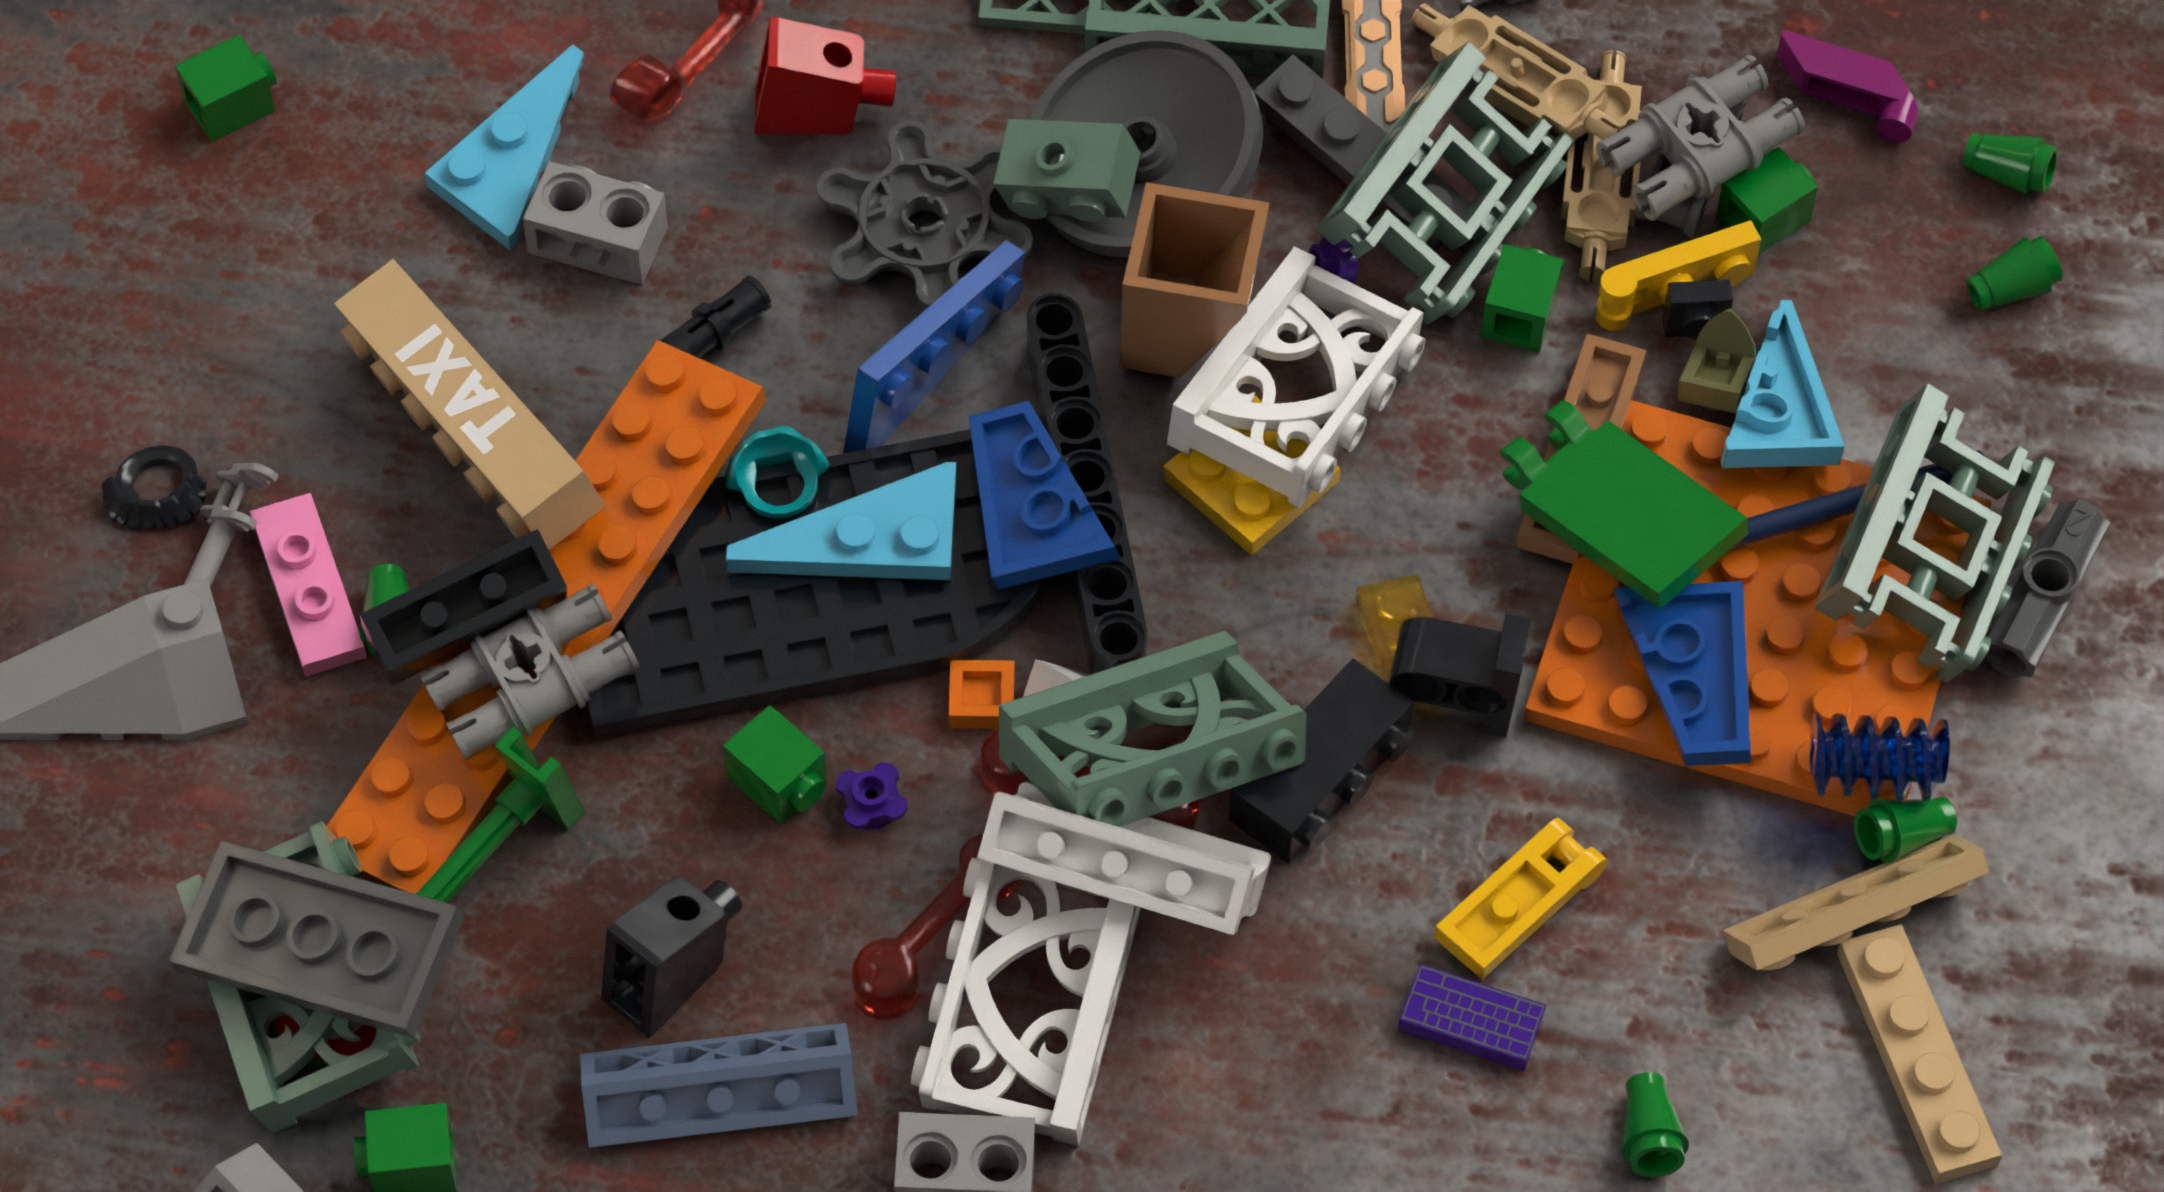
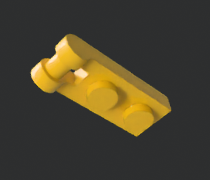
M1750 220L1605 270L1600 281V297L1597 300L1595 311L1596 322L1602 328L1610 331H1619L1626 328L1631 322L1632 315L1665 304L1667 287L1670 282L1730 279L1731 286L1742 282L1749 275L1755 273L1762 240L1752 221Z
M1555 818L1440 921L1435 927L1434 939L1483 980L1576 893L1593 884L1606 868L1608 859L1594 847L1585 849L1573 839L1574 830L1560 818ZM1556 858L1566 868L1559 873L1546 861Z

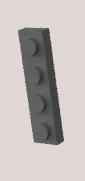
M1293 54L1253 91L1259 104L1260 112L1346 185L1350 184L1387 134ZM1432 170L1423 180L1422 184L1460 218L1463 217L1471 206L1469 201ZM1400 174L1375 209L1380 213L1388 209L1408 227L1414 216L1389 195L1403 177ZM1434 234L1426 242L1434 252L1444 244Z

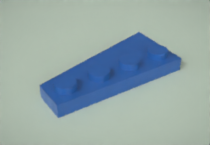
M1005 240L858 368L843 453L882 446L1002 312H1007L1016 304L1024 289V280L1021 279L1025 251Z

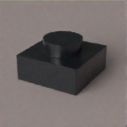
M1730 279L1668 283L1662 314L1665 337L1685 336L1690 339H1698L1700 331L1709 320L1717 314L1732 308L1733 296Z

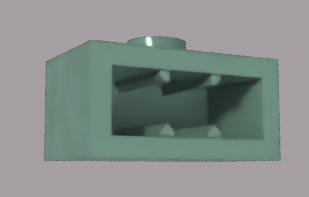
M1008 119L993 185L1012 212L1029 219H1041L1046 217L1047 214L1072 215L1079 220L1087 222H1098L1103 220L1104 217L1126 218L1141 152L1124 124Z

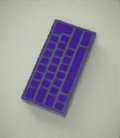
M1420 964L1401 1013L1398 1030L1525 1072L1545 1016L1547 1005Z

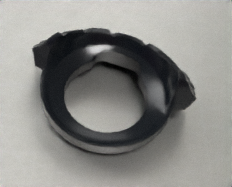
M152 446L135 452L119 466L115 478L113 476L109 477L101 485L104 492L102 496L105 501L103 504L110 518L120 525L124 526L127 524L132 529H163L166 526L170 528L178 523H184L200 513V509L207 497V492L205 491L207 480L199 476L195 461L187 452L173 446ZM162 464L172 465L183 473L180 485L166 498L144 500L140 499L139 494L134 490V482L137 476L149 467Z

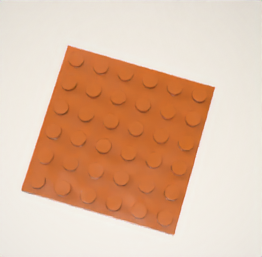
M1633 400L1630 402L1621 428L1624 432L1747 518L1865 484L1868 482L1874 468L1841 459L1840 465L1722 468L1720 461L1727 436L1730 435L1732 428ZM1972 495L1973 500L1990 509L1992 500ZM1925 508L1913 540L1957 565L1970 534ZM1853 513L1730 549L1690 583L1743 581L1751 763L1685 765L1615 601L1614 588H1625L1627 586L1582 553H1579L1578 558L1574 559L1525 707L1523 721L1856 816L1857 812L1860 809L1866 808L1873 799L1908 798L1941 679L1935 677L1939 668L1938 665L1933 664L1928 668L1918 662L1928 635L1884 609L1880 617L1864 629L1853 624L1854 616L1847 612L1835 621L1814 609L1854 515ZM1881 557L1870 584L1883 574H1886L1907 587L1911 574ZM1933 589L1929 600L1959 617L1965 594L1955 601L1938 590Z

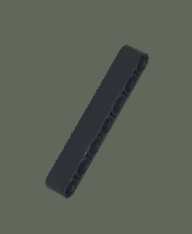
M1048 293L1035 299L1027 310V358L1039 416L1043 417L1046 431L1079 487L1096 489L1083 493L1121 557L1118 560L1070 572L1089 671L1091 674L1146 657L1148 631L1083 314L1078 303L1071 297L1061 293ZM1048 332H1060V333H1062V334H1059V335H1050V334H1047V333H1048ZM1070 383L1073 385L1069 387H1061L1056 384ZM1073 434L1081 435L1084 437L1080 439H1070L1066 436ZM1106 593L1116 595L1118 598L1103 600L1096 596ZM1124 648L1130 652L1124 655H1114L1107 652V650Z

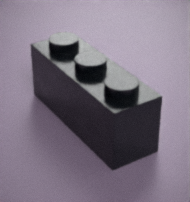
M536 529L361 613L360 618L363 630L391 686L470 649L469 643L474 641V637L480 635L483 638L525 616L527 611L532 608L535 609L539 606L543 611L567 599V585L539 530Z
M1352 658L1304 710L1307 714L1304 762L1231 788L1228 820L1288 864L1305 847L1309 850H1314L1328 835L1334 822L1332 817L1343 805L1347 803L1350 806H1354L1367 793L1374 780L1373 773L1386 759L1394 762L1405 752L1414 736V731L1411 729L1414 701Z

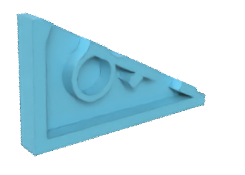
M573 44L425 172L426 185L430 190L510 251L518 244L520 238L519 226L528 203L531 202L537 189L538 177L546 169L561 131L560 120L569 98L573 99L580 82L579 70L583 66L584 52Z
M1780 300L1778 309L1771 315L1762 347L1758 351L1747 381L1744 396H1742L1737 409L1734 424L1724 445L1720 461L1722 468L1840 465L1845 445L1792 300Z
M945 462L727 545V572L951 580L956 462Z

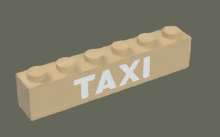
M394 259L390 260L334 303L347 323L339 333L361 361L369 355L376 360L369 367L392 396L399 390L406 394V397L400 402L422 431L431 425L435 427L438 432L432 436V439L454 467L464 460L470 468L463 474L483 501L488 503L494 497L500 501L502 505L495 509V511L516 538H520L538 529L548 550H550L606 507L585 471Z

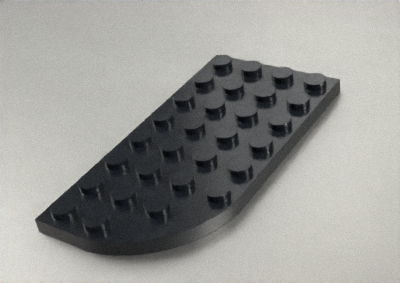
M1038 416L1042 424L1044 425L1043 417ZM971 430L828 456L826 458L830 465L818 477V491L812 503L802 513L790 518L771 519L759 515L747 505L741 492L725 487V476L715 478L609 636L611 637L618 631H622L626 642L628 641L639 662L640 668L632 670L589 693L591 700L587 701L594 738L943 671L950 668V661L970 660L1006 637L1034 608L1047 588L1051 577L1003 589H998L991 577ZM945 462H956L951 580L727 572V545ZM794 463L757 470L755 491L758 497L765 503L774 506L787 505L801 496L804 489V480Z

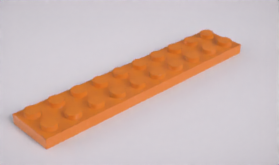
M659 340L655 342L575 460L585 471L606 507L549 551L567 585V598L593 583L598 590V594L600 593L613 620L605 622L592 630L590 629L562 645L563 652L559 653L560 656L567 654L570 659L609 638L767 401L763 386ZM455 655L437 664L435 667L445 664L446 662L458 657V655ZM523 664L522 667L525 673H529L532 679L537 678L534 669L531 670L528 664ZM424 684L421 686L327 825L337 839L347 836L352 843L362 868V872L356 874V876L369 882L416 894L496 807L495 799L513 780L495 747L496 743L475 754L472 758L465 760L446 723L454 721L497 698L496 691L500 689L499 686L493 688L489 684L459 699V701L447 706L440 712H438ZM555 717L533 728L534 734L527 736V734L523 735L531 752H533Z

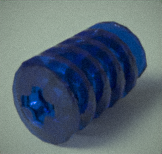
M1817 712L1813 713L1809 742L1810 776L1813 778L1817 795L1824 796L1831 779L1839 778L1843 796L1851 797L1858 779H1865L1871 799H1877L1884 781H1891L1896 800H1903L1910 783L1916 782L1918 783L1922 801L1930 802L1936 785L1945 783L1950 753V734L1947 720L1941 719L1937 721L1929 737L1923 719L1914 718L1910 721L1903 736L1896 717H1886L1877 734L1872 718L1869 715H1861L1858 717L1850 733L1846 717L1843 714L1836 713L1832 715L1824 731L1820 716Z

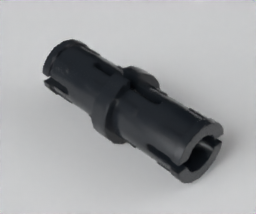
M750 275L746 276L739 284L711 304L704 302L694 308L691 313L692 318L660 341L697 358L702 357L713 348L721 350L732 343V335L761 313L772 308L770 296L757 279Z

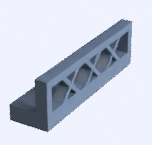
M847 1023L580 1054L581 1087L589 1148L858 1116Z

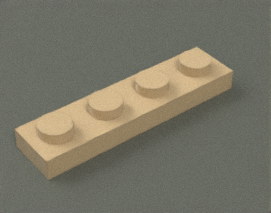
M1952 834L1923 846L1891 863H1882L1724 929L1723 932L1729 953L1755 970H1776L1792 963L1795 960L1796 954L1817 945L1832 946L1848 940L1852 937L1853 930L1874 921L1888 922L1902 918L1911 911L1912 905L1931 897L1943 898L1959 894L1967 889L1969 881L1990 872L1984 850Z
M1902 924L1850 938L1839 943L1837 950L1838 958L1934 1183L1939 1184L1998 1167L2002 1153Z

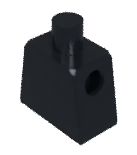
M674 877L607 927L601 1000L648 1037L653 1036L718 970L723 962L727 922L742 909L741 900L735 890L727 883L715 880L701 892L685 878Z

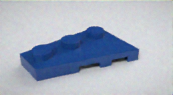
M1029 401L969 416L991 577L998 589L1121 559L1113 542Z
M1743 581L1689 584L1660 610L1629 587L1614 588L1615 601L1685 765L1751 763Z

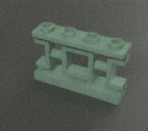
M1469 41L1439 62L1316 228L1332 245H1336L1343 239H1346L1352 244L1349 251L1357 258L1373 249L1380 242L1418 276V279L1403 300L1411 307L1419 304L1423 308L1421 310L1424 312L1422 322L1425 325L1430 324L1444 314L1454 318L1468 305L1476 293L1470 286L1479 273L1481 275L1486 274L1498 263L1503 249L1501 242L1509 230L1512 233L1516 232L1535 212L1537 205L1532 201V198L1540 188L1542 190L1547 189L1563 173L1567 163L1562 157L1574 141L1566 132H1563L1556 138L1548 132L1552 126L1544 118L1527 128L1522 134L1483 99L1499 77L1491 70L1483 73L1479 69L1486 57ZM1464 90V94L1451 111L1476 132L1469 142L1450 124L1430 138L1431 132L1461 91ZM1495 149L1513 167L1533 153L1532 158L1500 201V197L1512 180L1488 159L1492 151ZM1440 157L1480 191L1462 218L1456 215L1422 184ZM1400 174H1402L1403 177L1389 195L1414 216L1413 220L1407 227L1387 209L1367 223V219ZM1434 234L1453 251L1473 238L1438 287V283L1451 266L1426 244L1428 239Z
M1926 384L1898 409L1814 609L1835 621L1847 612L1854 616L1852 623L1861 629H1864L1880 617L1884 609L1928 635L1918 662L1928 668L1933 664L1938 665L1939 668L1935 677L1947 683L1965 669L1969 671L1975 670L1989 650L1991 638L1985 634L1991 620H1994L2002 612L2010 598L2012 587L2006 583L2011 570L2021 563L2031 546L2032 536L2027 534L2031 521L2042 512L2051 497L2053 487L2047 484L2055 461L2043 455L2033 463L2027 459L2029 451L2018 445L1997 464L1956 440L1955 436L1965 413L1955 407L1949 412L1944 410L1949 395L1930 384ZM1924 457L1953 474L1949 485L1928 472L1913 483ZM1975 488L1996 500L2010 491L2000 515L1972 499ZM1925 508L1970 534L1957 565L1913 540ZM1881 557L1911 574L1907 587L1886 574H1883L1870 584ZM1933 589L1938 590L1955 601L1968 592L1959 617L1929 600Z

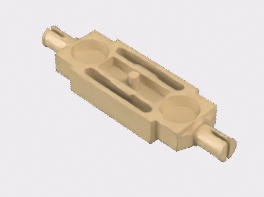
M1426 3L1420 5L1421 11L1415 10L1412 17V25L1435 38L1430 44L1433 59L1440 62L1469 41L1486 57L1479 69L1483 73L1491 70L1499 77L1483 99L1528 127L1544 118L1552 126L1549 129L1557 135L1566 132L1575 140L1588 132L1601 139H1607L1628 126L1605 113L1609 102L1606 87L1588 77L1587 69L1499 16L1494 15L1490 18L1470 5L1460 14L1450 19Z
M1608 50L1601 55L1600 79L1595 81L1606 87L1609 102L1605 113L1629 126L1638 120V115L1641 112L1642 86L1623 83L1625 63L1627 61L1626 55L1617 51L1614 70H1612L1613 50ZM1588 132L1586 133L1587 141H1584L1582 169H1584L1582 191L1578 193L1571 190L1575 140L1567 150V166L1560 219H1567L1564 241L1582 248L1579 276L1589 281L1592 261H1595L1593 282L1601 280V276L1605 271L1607 251L1625 248L1628 226L1633 227L1637 204L1633 198L1632 188L1639 183L1641 161L1635 164L1632 169L1630 197H1621L1619 194L1621 175L1614 177L1608 172L1609 167L1614 165V162H1611L1606 167L1603 166L1596 151V144L1602 139Z

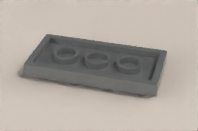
M221 841L169 962L178 971L414 1039L465 915L453 904Z

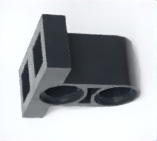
M1505 614L1501 632L1435 618H1409L1403 621L1399 629L1389 684L1415 702L1484 715L1482 733L1507 737L1521 677L1531 619Z

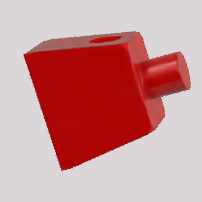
M770 17L755 84L754 133L846 134L853 129L859 104L893 106L896 91V71L864 68V39L858 34L778 17Z

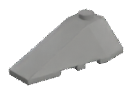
M207 578L144 595L0 663V740H58L64 734H101L102 740H124L125 734H161L163 740H189L248 723Z

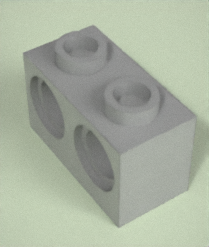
M549 161L523 217L527 252L529 254L643 285L668 229L665 195L663 192L656 191L641 182L631 181L627 183L598 175L584 166L575 165L569 167ZM625 225H633V226H631V227H626V228L621 227V226H625Z
M899 1112L894 1192H1033L1035 1118ZM926 1164H937L947 1170L940 1177L932 1179L921 1177L915 1173L919 1167ZM993 1167H1005L1013 1171L1015 1175L1006 1181L997 1182L987 1179L983 1173Z

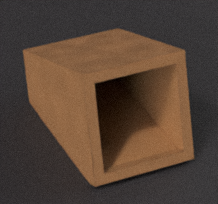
M1146 182L1122 284L1120 368L1181 378L1242 319L1248 310L1269 213V202Z

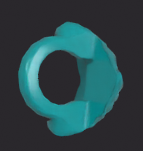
M777 426L768 430L753 432L743 440L740 451L729 460L728 468L725 472V487L741 492L747 505L759 515L771 519L790 518L802 513L812 503L818 491V477L828 469L830 464L822 449L813 441L803 437L791 427ZM794 463L804 480V489L801 496L794 502L781 506H774L761 500L755 491L757 470Z

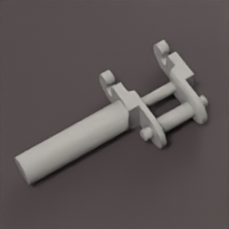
M234 463L231 470H220L217 472L216 478L222 483L213 505H202L200 509L201 514L208 518L207 523L211 526L184 584L207 578L211 587L235 533L248 532L249 529L254 530L257 521L252 517L237 511L246 490H260L263 485H270L271 482L276 483L279 476L278 473L258 463ZM234 489H236V491H235V493H234V495H233V497H232V499H231V502H230L229 506L227 507V504H228V502H229V500H230V498H231V496H232V493H233Z

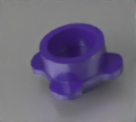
M1322 236L1319 244L1311 245L1308 253L1316 256V266L1351 283L1355 282L1358 272V258L1349 251L1352 244L1343 239L1336 245H1332Z
M881 762L873 770L860 773L847 770L837 777L836 791L845 798L846 810L844 811V819L849 826L856 829H878L888 825L891 821L901 819L906 814L908 808L907 800L899 795L896 785L899 779V772L894 765ZM873 791L878 796L875 799H867L865 795Z

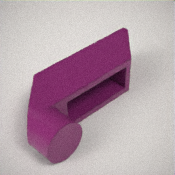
M1784 29L1782 30L1777 57L1800 93L1878 116L1877 131L1881 136L1890 141L1905 142L1911 138L1918 119V109L1911 91L1892 62Z

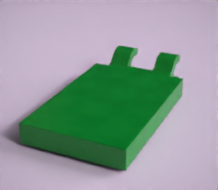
M1561 400L1544 414L1545 420L1556 427L1547 434V440L1553 447L1559 450L1547 461L1544 462L1535 447L1522 437L1515 438L1500 451L1501 457L1511 463L1502 472L1504 479L1513 487L1523 490L1519 494L1521 510L1659 610L1748 535V518L1609 420L1594 431L1580 411L1565 400Z

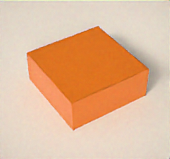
M950 661L949 728L999 729V705L1014 700L1015 661Z

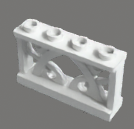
M1294 246L1250 303L1247 313L1227 333L1173 403L1167 445L1187 455L1194 449L1287 496L1289 504L1300 508L1313 490L1321 493L1327 487L1337 466L1336 458L1343 449L1348 452L1354 450L1366 428L1367 416L1372 409L1380 412L1385 408L1394 392L1397 375L1402 369L1410 372L1415 367L1424 350L1426 339L1419 336L1424 312L1414 307L1407 311L1316 266V256ZM1319 307L1337 316L1330 320ZM1359 326L1384 338L1386 343L1377 352H1365L1359 345L1369 342L1371 334L1354 332L1342 338L1340 333L1350 327ZM1282 331H1291L1297 336V343H1286L1279 338V335ZM1306 334L1309 336L1308 338L1300 341ZM1319 350L1327 364L1334 392L1304 401L1274 403L1276 396L1275 383L1269 371L1260 363V360L1264 357L1277 361H1293L1305 358ZM1355 371L1363 372L1358 380ZM1242 384L1256 385L1262 392L1261 403L1253 402L1255 392L1243 394L1238 389ZM1325 424L1322 429H1320V427L1318 426ZM1229 427L1251 430L1250 438ZM1264 431H1277V443L1284 452H1287V442L1291 439L1303 440L1308 445V448L1302 456L1291 459L1265 445L1263 440Z
M1030 781L1021 783L1015 795L1000 791L994 794L977 856L981 860L1231 935L1237 933L1240 920L1244 916L1250 917L1256 913L1271 861V856L1267 852L1150 817L1117 827L1055 808Z
M972 857L963 887V896L971 898L965 922L955 920L950 931L946 959L954 960L948 984L938 982L935 987L928 1020L929 1022L937 1023L931 1047L920 1046L911 1076V1085L920 1087L919 1096L922 1107L933 1110L940 1109L960 1115L1035 1118V1133L1051 1136L1055 1141L1079 1146L1141 907ZM1021 879L1033 882L1039 887L1046 899L1047 916L1034 920L1030 903L1019 894L1018 898L1021 901V908L1018 913L1012 916H1004L997 909L998 893L1006 884ZM1057 887L1109 899L1107 908H1085L1060 912ZM987 926L994 934L1001 938L979 954ZM1069 938V955L1076 948L1088 950L1091 955L1088 964L1078 970L1067 968L1060 955V940ZM1046 945L1047 959L1054 976L1064 988L1071 993L1083 997L1080 1010L1061 1009L1041 1016L1026 1029L1020 1040H1018L1000 1015L990 993L988 982L1016 959L1036 948ZM968 997L970 1007L979 1026L972 1025L959 1028ZM1058 1030L1065 1034L1068 1043L1063 1052L1059 1054L1049 1052L1046 1049L1045 1042L1039 1050L1038 1058L1030 1052L1037 1040L1047 1031ZM971 1047L980 1054L978 1063L970 1069L971 1073L982 1072L990 1068L998 1055L1006 1063V1066L1000 1076L990 1085L976 1090L967 1089L958 1084L951 1073L953 1059L961 1049ZM1018 1075L1043 1094L1055 1099L1056 1102L1052 1111L1001 1097L1008 1091Z

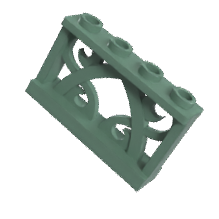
M1222 631L1000 704L999 758L1012 772L1020 769L1055 808L1120 827L1302 764L1305 760L1307 714L1299 705L1291 706L1238 654L1239 643L1226 631ZM1230 698L1233 699V701L1221 702V701H1224V700H1227V699H1230ZM1156 723L1172 726L1195 724L1185 742L1159 751L1120 746L1125 739L1126 733ZM1062 755L1066 758L1060 761L1057 756ZM1085 766L1091 767L1090 774L1079 778H1076L1074 775Z
M323 821L310 826L309 832L264 851L268 854L351 877L362 872L359 858L348 837L343 836L337 839ZM200 874L175 884L186 918L189 916L204 881ZM206 979L249 1111L273 1134L297 1124L296 1117L402 1069L407 1072L419 1066L412 1046L413 1043L420 1041L418 1030L413 1039L377 1028L375 1040L369 1048L352 1056H345L333 1051L327 1041L335 1031L341 1038L347 1041H361L362 1039L352 1032L354 1021L316 1010L309 1016L298 1005L271 997L256 999L253 992ZM283 1015L294 1019L301 1028L294 1034L285 1024V1031L281 1036L270 1038L268 1034L271 1022ZM317 1053L329 1065L285 1085V1082L305 1067Z

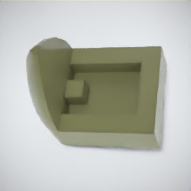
M1731 308L1714 316L1700 331L1695 347L1679 379L1677 401L1700 405L1709 410L1737 413L1756 359V350L1749 329Z

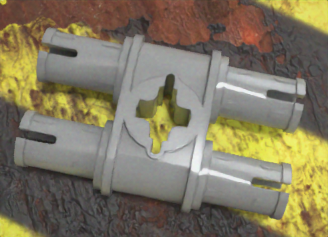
M1750 54L1743 56L1740 61L1709 79L1705 77L1689 79L1685 88L1656 105L1648 103L1643 106L1636 122L1607 139L1597 142L1596 151L1603 166L1606 167L1611 162H1614V165L1608 169V172L1614 177L1620 176L1625 170L1656 152L1664 154L1672 165L1643 183L1636 184L1632 188L1634 201L1640 211L1650 205V209L1644 213L1647 219L1651 221L1658 219L1661 214L1692 196L1697 198L1710 197L1714 194L1716 187L1745 170L1754 171L1763 160L1764 153L1794 135L1804 132L1805 123L1799 109L1796 107L1789 113L1786 111L1793 106V102L1788 98L1778 100L1775 105L1746 122L1737 120L1729 110L1752 95L1768 88V78L1762 65L1759 64L1755 68L1750 69L1752 65L1756 64L1757 59Z
M593 583L543 611L539 606L535 609L532 608L527 611L525 616L483 638L480 635L474 637V641L469 643L471 649L445 664L419 675L438 712L489 684L493 688L500 687L496 691L497 698L454 721L446 723L465 760L472 758L475 754L498 742L512 726L523 735L527 734V736L534 734L532 729L576 705L580 709L586 706L585 702L591 700L589 693L632 670L640 668L639 662L628 641L626 642V638L621 630L596 646L570 659L567 654L560 656L559 653L563 652L562 645L590 629L592 630L605 622L613 620L600 593L598 594V590ZM523 664H528L531 670L534 669L537 678L532 679L529 673H525L522 667Z

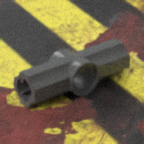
M2081 499L2069 502L2060 500L2035 550L2025 559L2019 580L1988 636L1991 638V644L1985 658L1992 664L1993 670L2013 679L2018 676L2030 678L2033 676L2059 624L2067 617L2073 597L2109 530L2110 522L2101 515L2098 507ZM2037 585L2048 586L2055 591H2046Z

